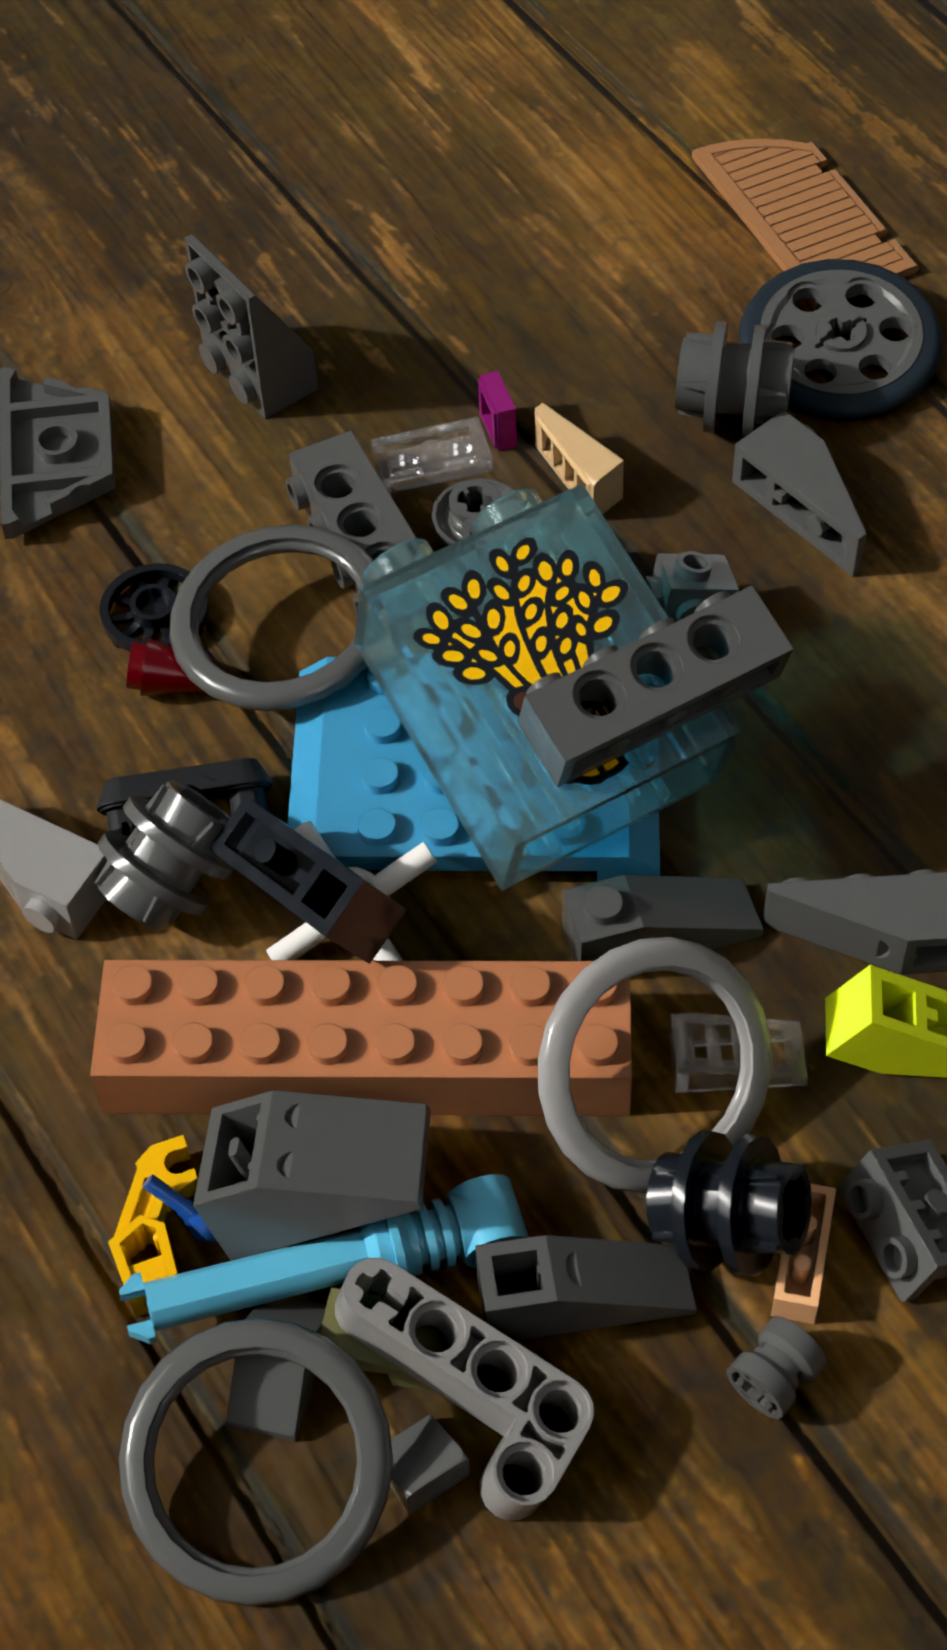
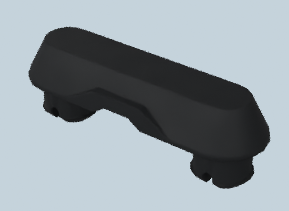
M255 758L222 761L109 779L105 782L96 807L97 812L107 816L109 831L126 835L125 830L127 828H130L131 834L136 828L123 809L129 797L137 795L151 800L163 784L166 785L169 780L180 782L192 788L208 800L229 797L230 816L233 815L245 796L269 811L265 792L269 791L273 786V781Z

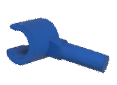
M154 1174L147 1178L142 1188L176 1211L177 1215L185 1220L184 1224L194 1238L204 1242L217 1241L194 1208L193 1202L190 1199L184 1197Z

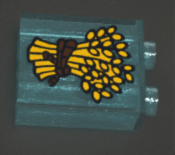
M583 484L543 502L536 491L531 488L510 492L492 502L476 517L472 524L474 534L436 552H433L429 543L424 539H412L397 544L378 556L366 568L363 574L365 585L361 586L359 591L354 643L502 891L717 782L741 733L725 705L558 788L518 724L526 691L536 681L549 674L560 673L564 677L582 668L584 662L591 655L604 647L616 645L618 649H621L638 641L641 634L647 628L660 620L668 618ZM653 674L638 675L640 680L648 686L655 688L666 686L659 677ZM595 701L581 703V706L590 714L596 716L610 714L608 709L601 703Z

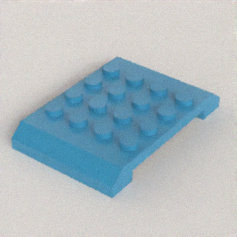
M326 657L299 671V677L313 673L332 662L336 657ZM374 657L370 665L348 686L324 700L299 707L296 710L288 826L295 829L299 825L311 821L335 858L347 867H358L363 870H383L410 850L425 842L438 861L426 871H597V881L621 875L660 876L657 738L624 754L629 764L623 771L607 778L602 783L594 785L573 783L564 784L557 788L519 726V716L512 713L508 708L506 695L509 693V690L495 677L490 682L481 685H468L458 682L453 676L452 671L454 668L438 665L432 657ZM638 675L643 683L656 688L655 675Z

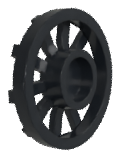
M157 563L138 566L118 576L107 587L100 602L102 625L107 636L112 640L113 645L130 652L133 641L147 643L148 638L153 639L154 632H160L163 637L162 640L157 641L171 645L169 639L170 614L177 593H174L169 587L172 579L183 583L190 571L171 564ZM158 577L162 578L160 584L145 585L143 581ZM135 584L137 590L131 598L121 594L127 587ZM208 597L205 598L199 613V636L204 632L203 628L209 615ZM114 603L131 609L127 613L110 615ZM134 621V623L130 627L125 629L123 632H120L114 626L115 624H123ZM141 629L145 631L142 640L132 638Z

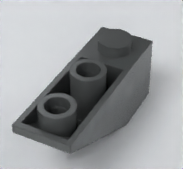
M923 869L906 875L873 876L860 873L843 879L812 881L807 878L797 877L780 883L767 884L763 914L764 926L898 974L947 972V872Z
M552 1235L475 1245L477 1279L484 1322L514 1341L696 1314L688 1268L679 1258L675 1245Z

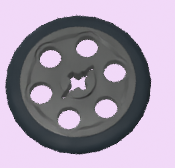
M825 259L803 263L779 273L765 283L747 304L739 324V343L752 344L755 325L767 326L766 339L774 340L780 336H792L801 342V345L795 348L788 408L801 414L826 420L854 421L881 416L902 407L926 387L937 372L943 354V331L933 306L923 293L901 275L879 265L857 260ZM853 295H865L875 303L869 307L859 308L851 305L847 299ZM801 299H812L820 303L822 307L813 312H805L796 308L794 303ZM887 328H898L907 333L908 337L901 341H890L885 339L880 332ZM869 365H876L885 369L888 375L882 379H870L862 375L860 370ZM821 369L830 372L834 379L828 383H814L806 377V374L812 370Z

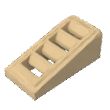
M541 403L535 408L536 448L583 509L592 518H599L623 499L624 460L548 405Z

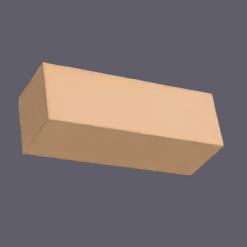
M810 1183L812 1208L807 1237L801 1250L795 1255L781 1254L771 1316H780L789 1320L814 1324L819 1305L836 1188Z

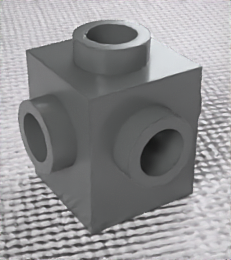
M686 551L681 554L657 553L652 577L647 576L643 582L642 605L645 612L651 613L654 624L665 618H673L677 622L695 613L696 608L710 596L721 591H728L731 596L739 592V588L725 555L702 554L695 551Z

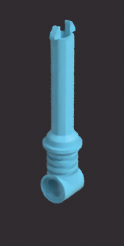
M490 1174L467 1180L456 1186L446 1196L445 1205H443L439 1198L429 1201L428 1210L423 1203L422 1209L413 1211L412 1214L406 1213L399 1217L362 1225L356 1230L144 1283L141 1272L135 1273L120 1288L119 1294L121 1301L145 1295L150 1320L127 1325L130 1337L152 1344L156 1343L155 1331L343 1284L349 1270L356 1263L367 1258H383L395 1263L413 1276L422 1275L423 1265L426 1266L429 1272L439 1270L440 1261H442L446 1268L456 1265L457 1256L460 1262L466 1263V1266L477 1268L475 1245L529 1238L510 1178L505 1175Z

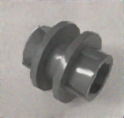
M716 321L713 334L686 332V337H683L680 351L675 409H679L678 414L703 418V432L714 433L716 430L718 414L743 416L742 436H747L755 430L756 423L764 424L781 411H788L795 348H792L793 343L766 339V325H755L752 344L727 341V321Z
M169 780L166 785L163 784L151 800L137 795L130 796L123 809L136 828L129 837L113 831L104 833L98 842V846L108 861L94 883L100 892L117 908L138 922L155 930H165L182 911L196 916L204 914L211 903L208 895L198 885L200 879L204 874H207L211 877L225 880L235 870V868L209 849L230 819V816L203 795L174 780Z

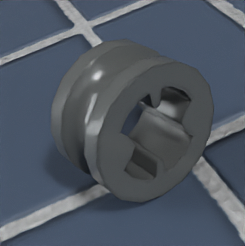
M467 480L452 489L449 495L450 524L457 533L462 535V523L467 518L501 505V497L497 488L486 481ZM470 506H480L481 511L470 512Z

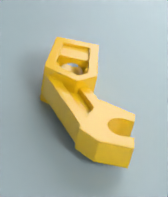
M184 1135L151 1145L135 1163L137 1170L114 1237L108 1241L123 1285L133 1274L141 1272L143 1283L179 1274L164 1223L167 1212L169 1213L173 1209L142 1187L147 1178L154 1174L187 1199L196 1193L198 1178L194 1168L180 1174L169 1172L173 1164L191 1159ZM148 1244L156 1246L159 1256L132 1265L131 1259L140 1251L145 1250ZM145 1295L129 1299L135 1318L149 1313Z

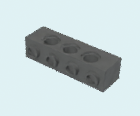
M352 431L290 452L292 477L285 479V484L294 508L297 511L305 509L309 516L307 518L308 526L321 527L341 534L363 548L384 573L391 592V620L383 646L387 647L410 638L419 628L433 629L427 620L426 607L430 603L437 602L447 609V606L441 599V591L446 586ZM330 560L332 571L339 586L342 589L350 587L354 594V607L361 621L362 599L355 581L344 568Z
M752 585L731 596L728 591H721L704 600L696 608L695 613L677 622L673 618H665L656 622L641 634L638 641L618 649L616 645H610L600 649L584 662L582 668L564 677L560 673H552L539 679L526 691L518 724L558 788L779 678L794 648ZM695 648H711L717 652L721 659L710 660L704 658ZM653 674L659 677L666 686L660 688L648 686L640 680L638 675ZM586 701L601 703L608 709L610 714L604 716L590 714L581 706V703Z

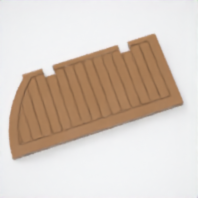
M769 138L742 139L711 144L692 150V159L782 271L803 263L825 259H847L871 263L886 268L902 277L915 274L919 270V266L896 239L884 243L880 241V238L887 235L888 230L836 169L822 173L820 169L825 168L829 161L813 142L805 143ZM806 299L814 310L822 307L817 301Z

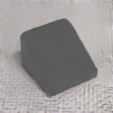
M431 1414L391 1439L393 1468L390 1487L409 1515L470 1476L469 1459L461 1447Z

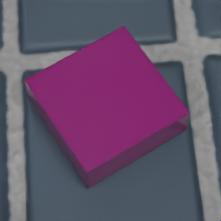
M499 371L482 374L478 380L479 415L494 448H497L498 452L517 447L516 407Z

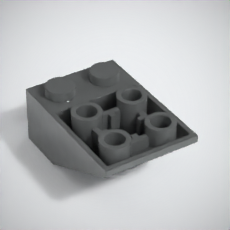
M191 234L185 237L189 260L185 265V271L193 286L196 302L192 306V313L201 332L202 344L199 345V353L208 370L213 374L219 372L230 383L238 400L243 404L250 403L265 419L318 390L314 350L195 236Z
M271 1090L211 1109L193 1206L230 1261L421 1210L423 1207L431 1110L427 1104L277 1090Z

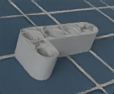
M367 1258L356 1263L349 1270L335 1302V1317L340 1328L365 1347L501 1434L503 1438L484 1468L479 1481L480 1496L485 1507L499 1518L511 1521L521 1520L530 1516L554 1491L591 1426L594 1409L593 1401L588 1391L567 1374L395 1263L383 1258ZM370 1290L377 1292L382 1297L372 1310L360 1303L362 1297H365ZM404 1308L409 1311V1314L400 1330H397L392 1324L394 1320L396 1321L401 1309ZM421 1326L437 1328L444 1334L448 1342V1350L432 1352L425 1349L418 1342L415 1329ZM492 1365L499 1368L507 1378L508 1391L493 1392L488 1390L481 1384L477 1376V1367ZM542 1404H552L559 1407L569 1420V1432L557 1433L546 1427L540 1418L539 1406ZM518 1465L523 1467L533 1480V1494L519 1495L512 1492L506 1486L503 1479V1466Z

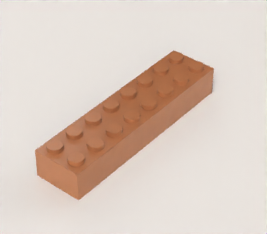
M104 960L90 1077L103 1114H211V1109L271 1090L422 1103L428 1105L431 1115L544 1116L538 1094V1055L545 1025L560 995L577 975L594 961H372L369 964L364 960ZM630 978L621 981L601 996L587 1013L575 1037L570 1058V1089L576 1110L580 1116H630L632 1085Z

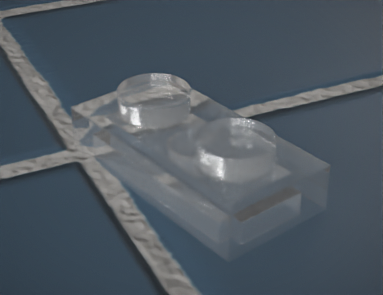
M478 417L371 439L374 463L378 475L389 493L493 471L492 454Z

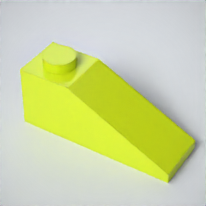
M870 964L825 998L826 1056L880 1074L947 1078V990Z

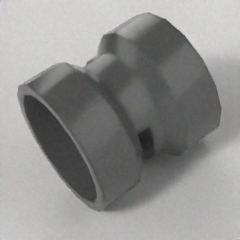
M774 1316L758 1333L759 1347L757 1346L753 1351L742 1352L726 1371L730 1383L739 1395L762 1414L779 1420L796 1402L795 1391L798 1389L799 1383L813 1382L827 1366V1358L821 1347L804 1329L784 1317Z

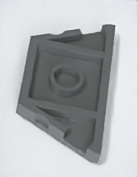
M9 367L0 368L1 526L5 539L16 538L116 489L113 417L109 392L89 387L76 388L68 385L65 381L46 377L41 385L19 379L16 369Z

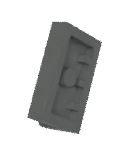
M931 1139L869 1150L839 1185V1193L898 1298L902 1302L915 1300L933 1280L947 1277V1166Z

